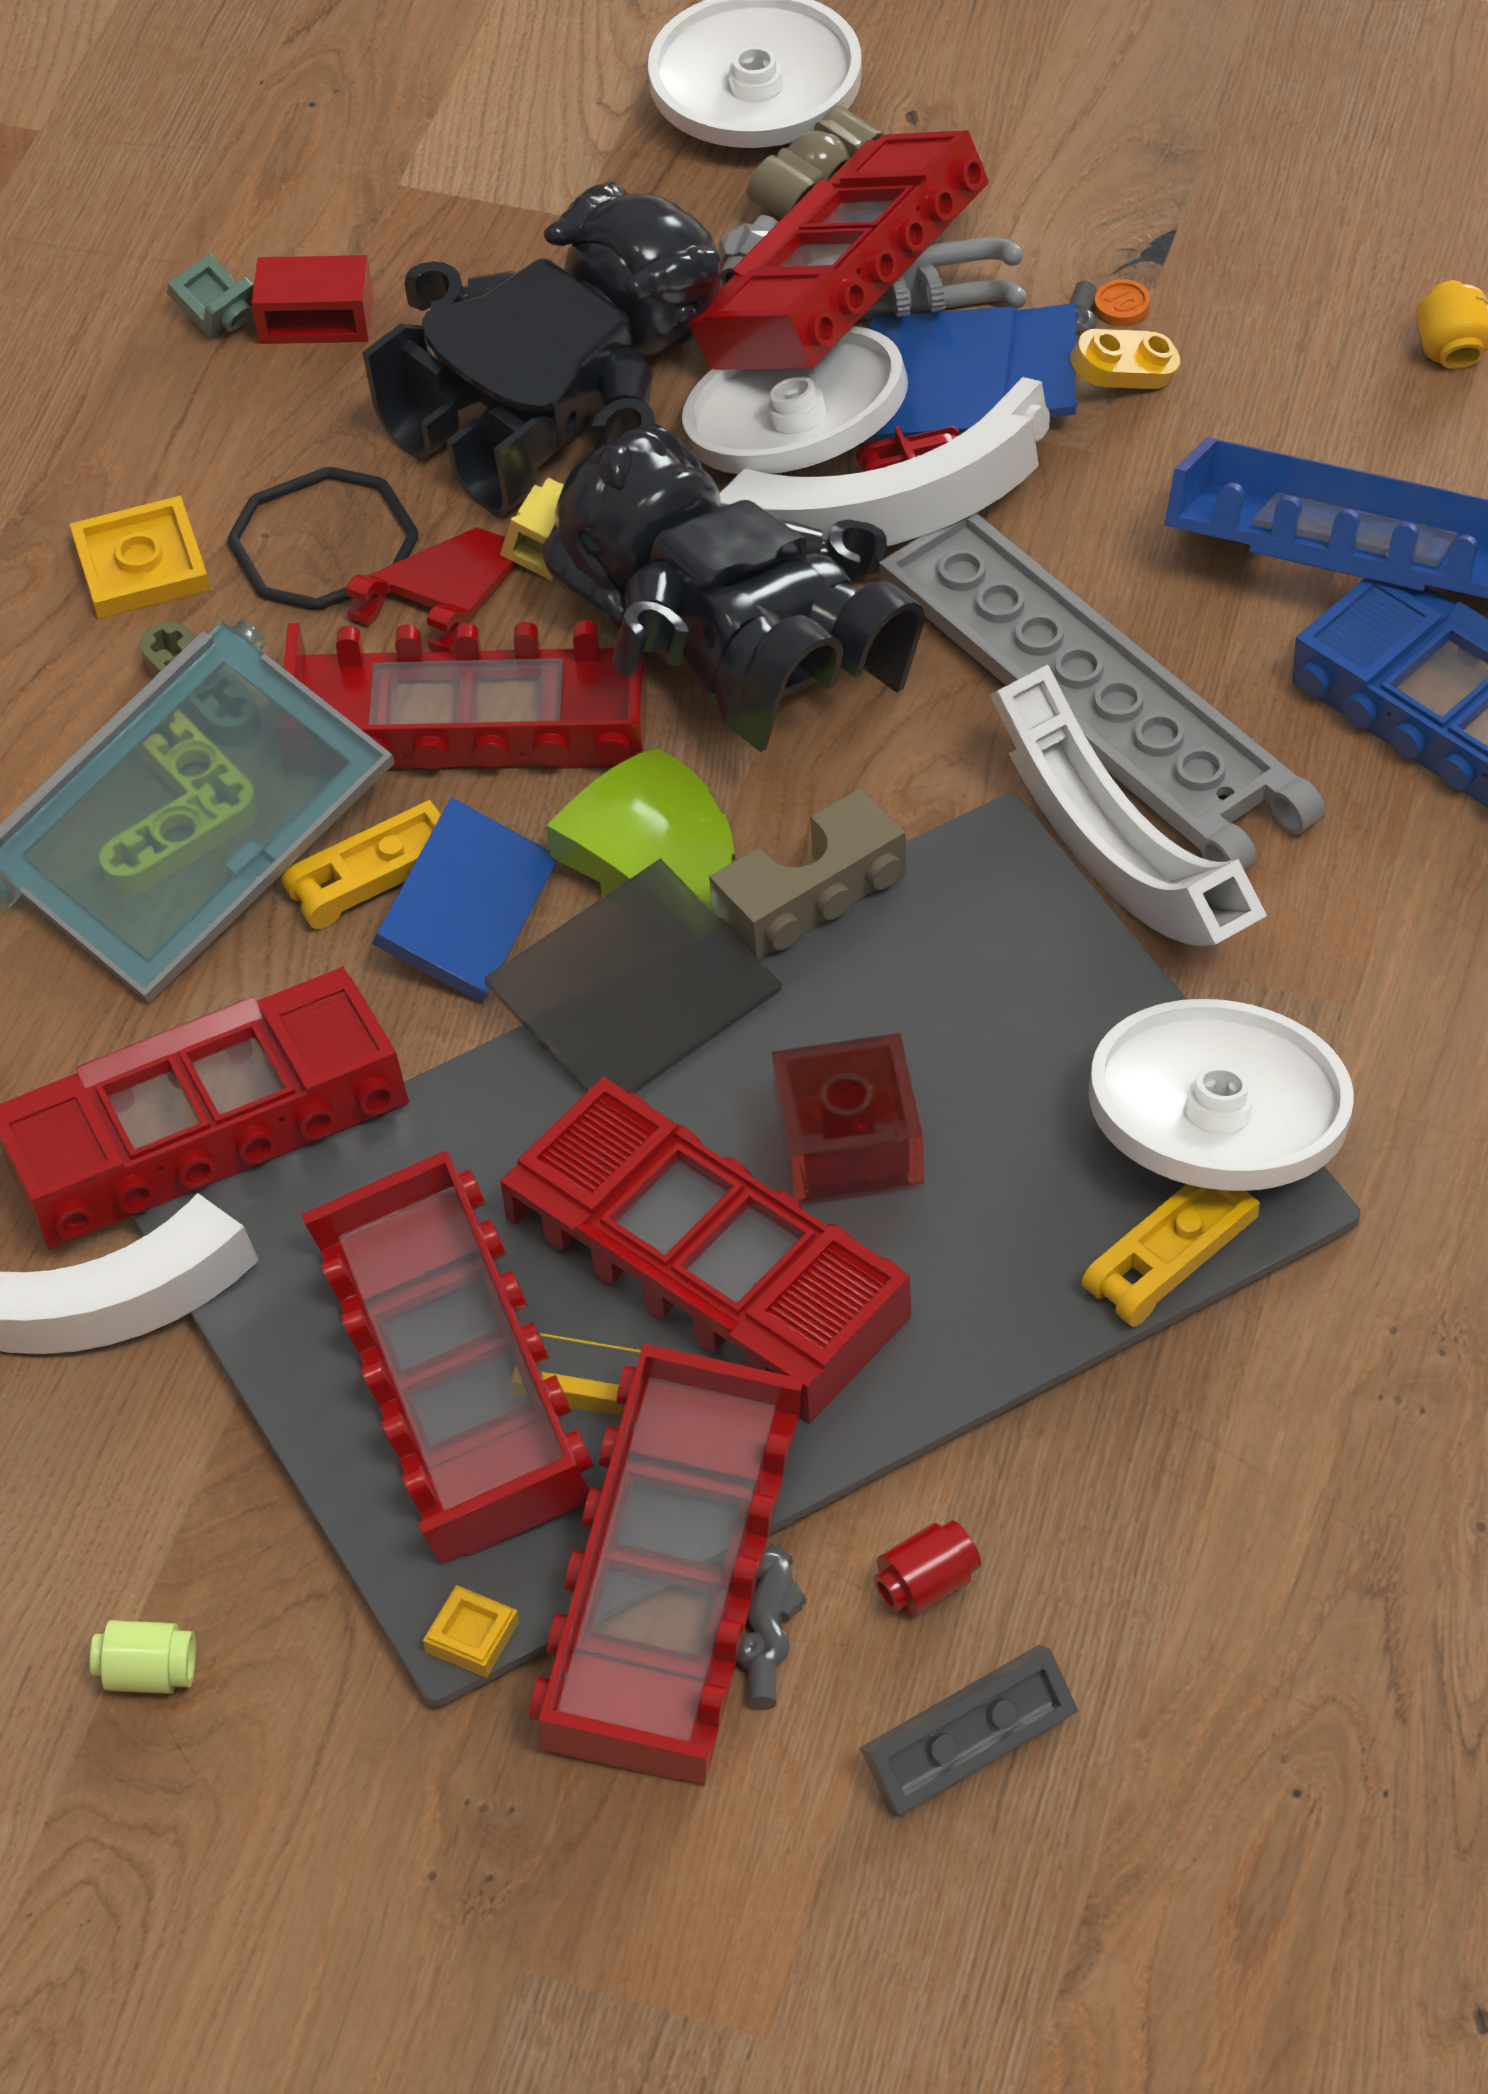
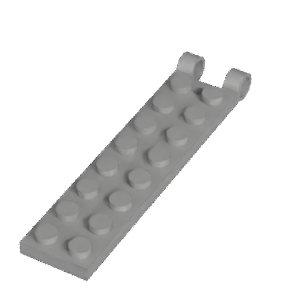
M977 513L953 525L921 536L879 562L880 579L882 581H887L897 586L922 605L925 617L1006 686L1045 665H1049L1078 724L1105 769L1199 848L1204 859L1216 862L1239 859L1244 871L1257 863L1255 846L1244 830L1232 824V822L1264 800L1269 803L1272 814L1280 826L1293 835L1301 834L1324 818L1326 813L1324 801L1318 790L1308 780L1298 777ZM1221 795L1227 796V798H1225L1224 800H1221L1218 797Z

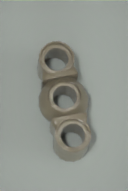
M838 105L832 108L822 120L815 124L814 131L800 134L793 140L788 149L782 148L777 156L771 155L765 158L749 180L747 196L782 219L821 179L828 181L867 140H878L884 133L843 106Z

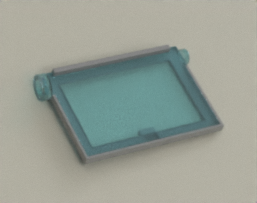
M243 618L233 627L222 621L209 634L202 631L0 824V907L8 910L22 897L148 1004L395 764L394 758L389 751L263 653L261 649L266 645L264 637L250 622Z

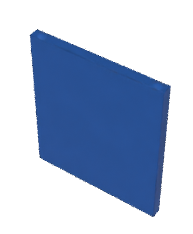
M1076 304L1015 310L1016 322L1007 393L1022 377L1042 381L1045 403L1049 410L1050 418L1076 415V408L1078 406V401L1076 400V372L1070 362L1071 351L1077 343V319L1079 312L1076 309Z
M1015 306L915 313L902 317H897L896 315L872 317L870 329L885 335L898 347L907 373L908 388L905 399L895 415L879 431L860 444L894 438L895 427L897 426L900 427L904 437L951 426L957 427L961 435L979 422L1007 394L1016 322Z

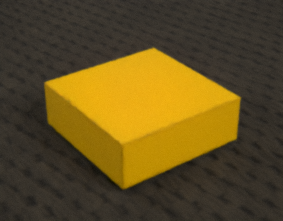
M456 1585L423 1639L425 1653L487 1679L520 1623L518 1610Z

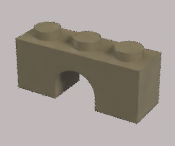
M861 788L810 817L812 857L816 862L802 867L784 866L775 862L761 847H758L709 876L712 916L756 962L776 950L788 948L799 936L826 920L838 918L854 903L876 890L888 888L901 875L906 873L905 832Z

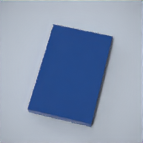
M451 797L371 944L482 1004L557 860L550 857L548 849Z

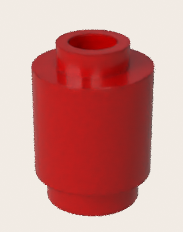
M950 1520L942 1526L938 1523H932L877 1558L879 1573L874 1575V1584L879 1595L892 1611L897 1612L902 1609L908 1615L915 1617L970 1583L971 1573L981 1568V1558L971 1537L959 1523L954 1520Z

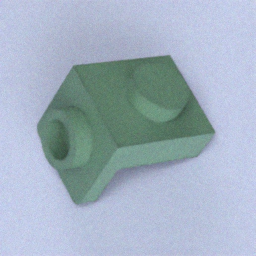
M209 253L168 283L167 294L211 340L225 329L228 332L234 331L247 321L252 313L254 284L247 277L237 282Z

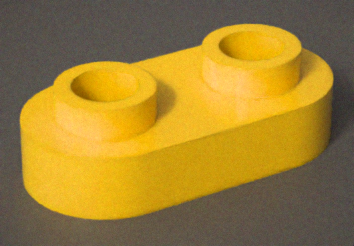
M1090 329L1082 333L1071 351L1070 362L1075 372L1082 379L1096 386L1160 389L1165 387L1180 365V356L1171 340L1161 333Z

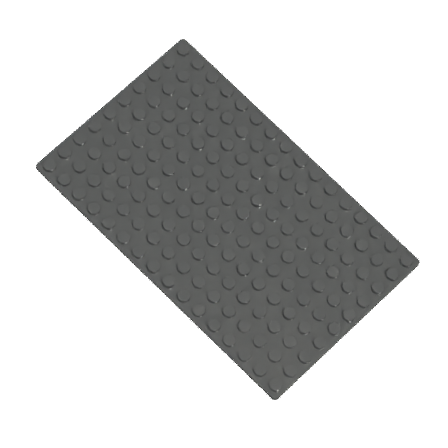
M1005 794L906 841V873L901 875L888 888L876 890L854 903L838 918L826 920L799 936L786 949L776 950L756 962L725 929H722L405 1081L404 1084L409 1103L138 1213L135 1215L137 1229L142 1237L168 1221L198 1193L245 1227L259 1261L234 1284L189 1314L423 1699L430 1706L440 1707L547 1651L548 1638L556 1612L568 1615L574 1592L564 1590L572 1552L574 1549L585 1551L591 1530L582 1528L585 1505L471 1556L464 1554L442 1565L440 1564L421 1532L418 1522L422 1521L421 1514L404 1485L401 1477L405 1473L402 1464L388 1441L381 1424V1420L384 1419L383 1414L360 1369L361 1366H364L362 1359L350 1339L340 1314L344 1313L323 1272L321 1263L324 1262L322 1254L305 1226L301 1214L447 1150L458 1172L460 1173L470 1168L480 1187L486 1205L475 1210L481 1223L492 1219L504 1245L507 1255L496 1261L501 1274L513 1270L523 1291L528 1307L517 1311L523 1326L534 1322L539 1333L641 1350L642 1344L645 1343L746 1366L745 1352L727 1340L714 1353L703 1349L695 1339L693 1317L677 1306H674L663 1318L654 1316L644 1304L642 1283L628 1273L624 1272L613 1284H607L601 1280L593 1269L591 1248L576 1238L562 1251L552 1247L544 1237L541 1215L533 1209L517 1225L506 1219L500 1180L518 1164L517 1159L604 1076L625 1091L638 1095L648 1106L676 1124L690 1129L704 1146L724 1159L731 1157L738 1160L748 1169L753 1178L773 1191L782 1190L790 1194L798 1201L804 1211L826 1225L835 1224L841 1227L854 1240L879 1256L896 1263L905 1273L910 1275L911 1318L810 1424L799 1417L770 1535L1355 1229L1360 1221V1209L1325 1166L1305 1178L1286 1185L1261 1190H1248L1249 1194L1260 1201L1259 1217L1156 1304L1149 1317L1135 1327L1130 1326L1116 1315V1305L1106 1297L1097 1299L1082 1287L1081 1282L1086 1270L1097 1258L1186 1185L1185 1183L1159 1175L1133 1161L1121 1152L1100 1129L1093 1116L1088 1094L1095 1051L1105 1035L1128 1016L1155 1005L1187 999L1020 797L1015 794ZM671 1167L616 1223L665 1255L720 1199ZM741 1214L687 1270L738 1303L792 1246L752 1219ZM1131 1268L1123 1277L1131 1284H1134L1143 1275L1136 1269ZM482 1280L385 1323L403 1372L501 1329ZM511 1353L413 1396L432 1446L531 1403L530 1400L512 1397V1380L516 1364ZM571 1408L572 1413L561 1417L567 1433L576 1429L579 1430L589 1451L594 1467L583 1472L589 1487L603 1489L608 1468L599 1466L603 1439L608 1426L620 1427L623 1415ZM633 1483L617 1544L711 1566L727 1556L739 1507ZM610 1570L594 1626L674 1584ZM456 1585L518 1610L520 1623L487 1679L427 1654L424 1650L423 1639Z

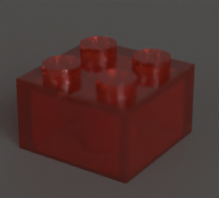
M901 1033L771 1052L774 1099L793 1197L798 1202L924 1183L923 1134Z

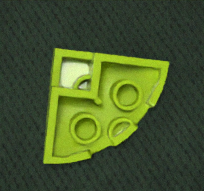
M654 748L619 763L589 784L546 825L550 857L600 882L602 899L690 944L716 933L720 924L712 916L709 876L731 864L732 858L735 859L732 832L726 815L722 813L708 786L690 768L675 757L659 748Z

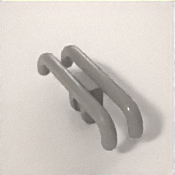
M982 237L932 244L887 290V294L882 295L858 321L870 320L874 316L896 315L897 317L909 316L911 313L943 311L945 308L987 302L1006 303L1009 307L1015 306V309H1019L1026 303L1027 296L1024 289L1018 284L1006 280H982L943 286L935 267L989 259L1001 260L1009 266H1015L1022 261L1023 251L1017 243L1002 237ZM838 258L822 261L813 266L833 265Z

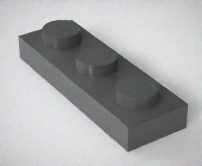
M1037 1645L860 1747V1750L888 1810L900 1816L1078 1712V1709L1051 1649Z

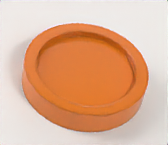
M1128 279L1112 280L1103 284L1096 291L1095 312L1106 323L1117 326L1133 325L1142 321L1148 315L1150 310V294L1142 284Z

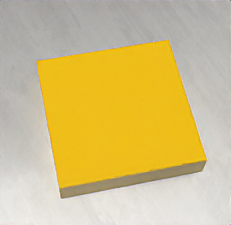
M181 495L70 523L73 541L97 619L210 590L207 572Z

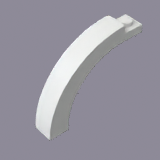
M1022 377L991 411L961 435L925 454L884 468L825 477H793L743 469L720 493L721 507L740 500H750L776 518L788 519L822 530L824 540L828 539L831 526L838 521L850 519L867 522L883 530L886 535L887 546L925 536L948 527L1002 498L1024 481L1039 466L1036 443L1050 429V413L1046 407L1042 381Z
M1045 665L989 695L1016 747L1015 750L1008 754L1039 808L1075 858L1111 897L1133 916L1168 938L1196 946L1216 945L1267 916L1239 859L1216 862L1197 857L1169 840L1129 801L1107 772L1085 737L1049 665Z
M197 1193L174 1216L151 1233L125 1248L104 1257L55 1270L0 1272V1351L26 1354L76 1352L112 1345L144 1335L174 1322L206 1304L234 1284L259 1259L245 1227Z

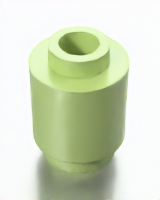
M109 1620L104 1634H94L92 1638L90 1672L92 1676H101L102 1686L105 1691L172 1694L175 1687L190 1688L192 1685L196 1662L194 1631H180L177 1623Z

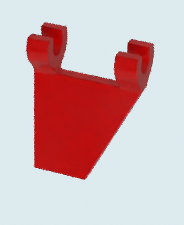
M476 527L372 574L355 575L346 586V595L357 599L356 603L347 611L348 619L366 626L371 625L378 617L387 594L394 593L432 607L426 617L427 625L437 628V631L428 640L429 649L437 652L455 651L456 627L469 622L518 564L500 555L505 537Z

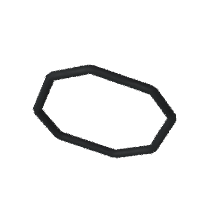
M324 467L252 495L228 535V545L257 594L265 599L310 609H323L351 598L346 595V587L319 598L267 587L239 541L259 504L327 478L378 488L407 534L392 564L408 558L418 540V530L388 482L377 476L335 467Z

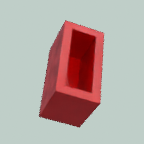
M367 255L257 257L252 308L259 344L369 342L373 290Z

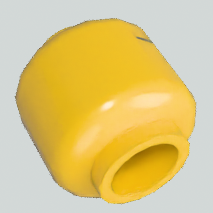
M1450 280L1437 284L1428 295L1422 298L1416 308V323L1425 355L1433 362L1441 363L1449 369L1466 368L1482 360L1485 352L1488 351V300L1486 295L1475 286Z

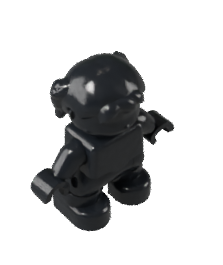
M609 181L592 186L576 197L568 209L563 212L560 219L549 225L543 232L545 240L551 245L563 247L572 244L566 255L564 269L549 259L540 258L519 272L505 271L468 278V286H462L458 271L453 266L444 262L431 261L411 268L406 274L404 283L408 305L420 311H425L431 307L422 320L423 326L399 324L362 352L372 403L377 417L387 433L404 451L417 459H427L447 443L453 471L465 491L476 503L490 513L503 517L524 501L534 485H537L536 468L546 462L553 455L554 451L571 444L580 433L584 424H588L594 419L592 429L595 449L618 439L629 430L655 425L653 410L648 406L653 375L643 357L656 355L673 342L681 345L692 338L694 334L688 322L707 310L714 302L719 293L720 273L724 265L719 252L716 250L711 234L692 214L685 212L678 205L662 197L650 194H630L620 184ZM430 347L434 351L436 358L432 355ZM478 402L488 407L480 418L473 419L458 431V411Z
M656 424L629 430L618 439L594 449L571 471L563 484L557 501L555 524L543 543L544 562L549 573L556 579L558 584L570 592L577 600L592 607L596 612L603 614L617 629H620L613 655V663L621 675L631 676L638 669L643 652L661 654L666 664L680 666L683 655L686 657L707 701L719 707L722 721L759 752L767 749L781 699L816 682L821 683L827 689L834 687L840 666L853 677L860 676L863 667L866 666L897 692L904 689L924 625L925 613L922 605L897 586L887 581L871 582L861 589L853 585L856 574L865 577L879 572V562L883 560L887 548L886 535L882 529L871 523L848 519L838 521L832 525L828 539L824 540L822 530L788 519L776 518L750 500H740L721 507L719 490L712 477L702 470L700 461L686 446L682 445L680 439L672 431Z

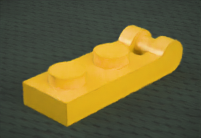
M427 800L295 863L284 872L281 884L292 900L302 902L301 913L312 928H327L338 920L343 911L405 882L441 814L431 800ZM333 878L335 879L336 882L324 888H321V885L323 883Z
M1186 1184L1097 1258L1086 1270L1081 1282L1082 1287L1097 1299L1105 1297L1116 1305V1315L1130 1326H1138L1149 1317L1156 1304L1259 1217L1260 1201L1247 1191L1216 1190ZM1131 1268L1136 1269L1143 1275L1134 1284H1131L1123 1277Z

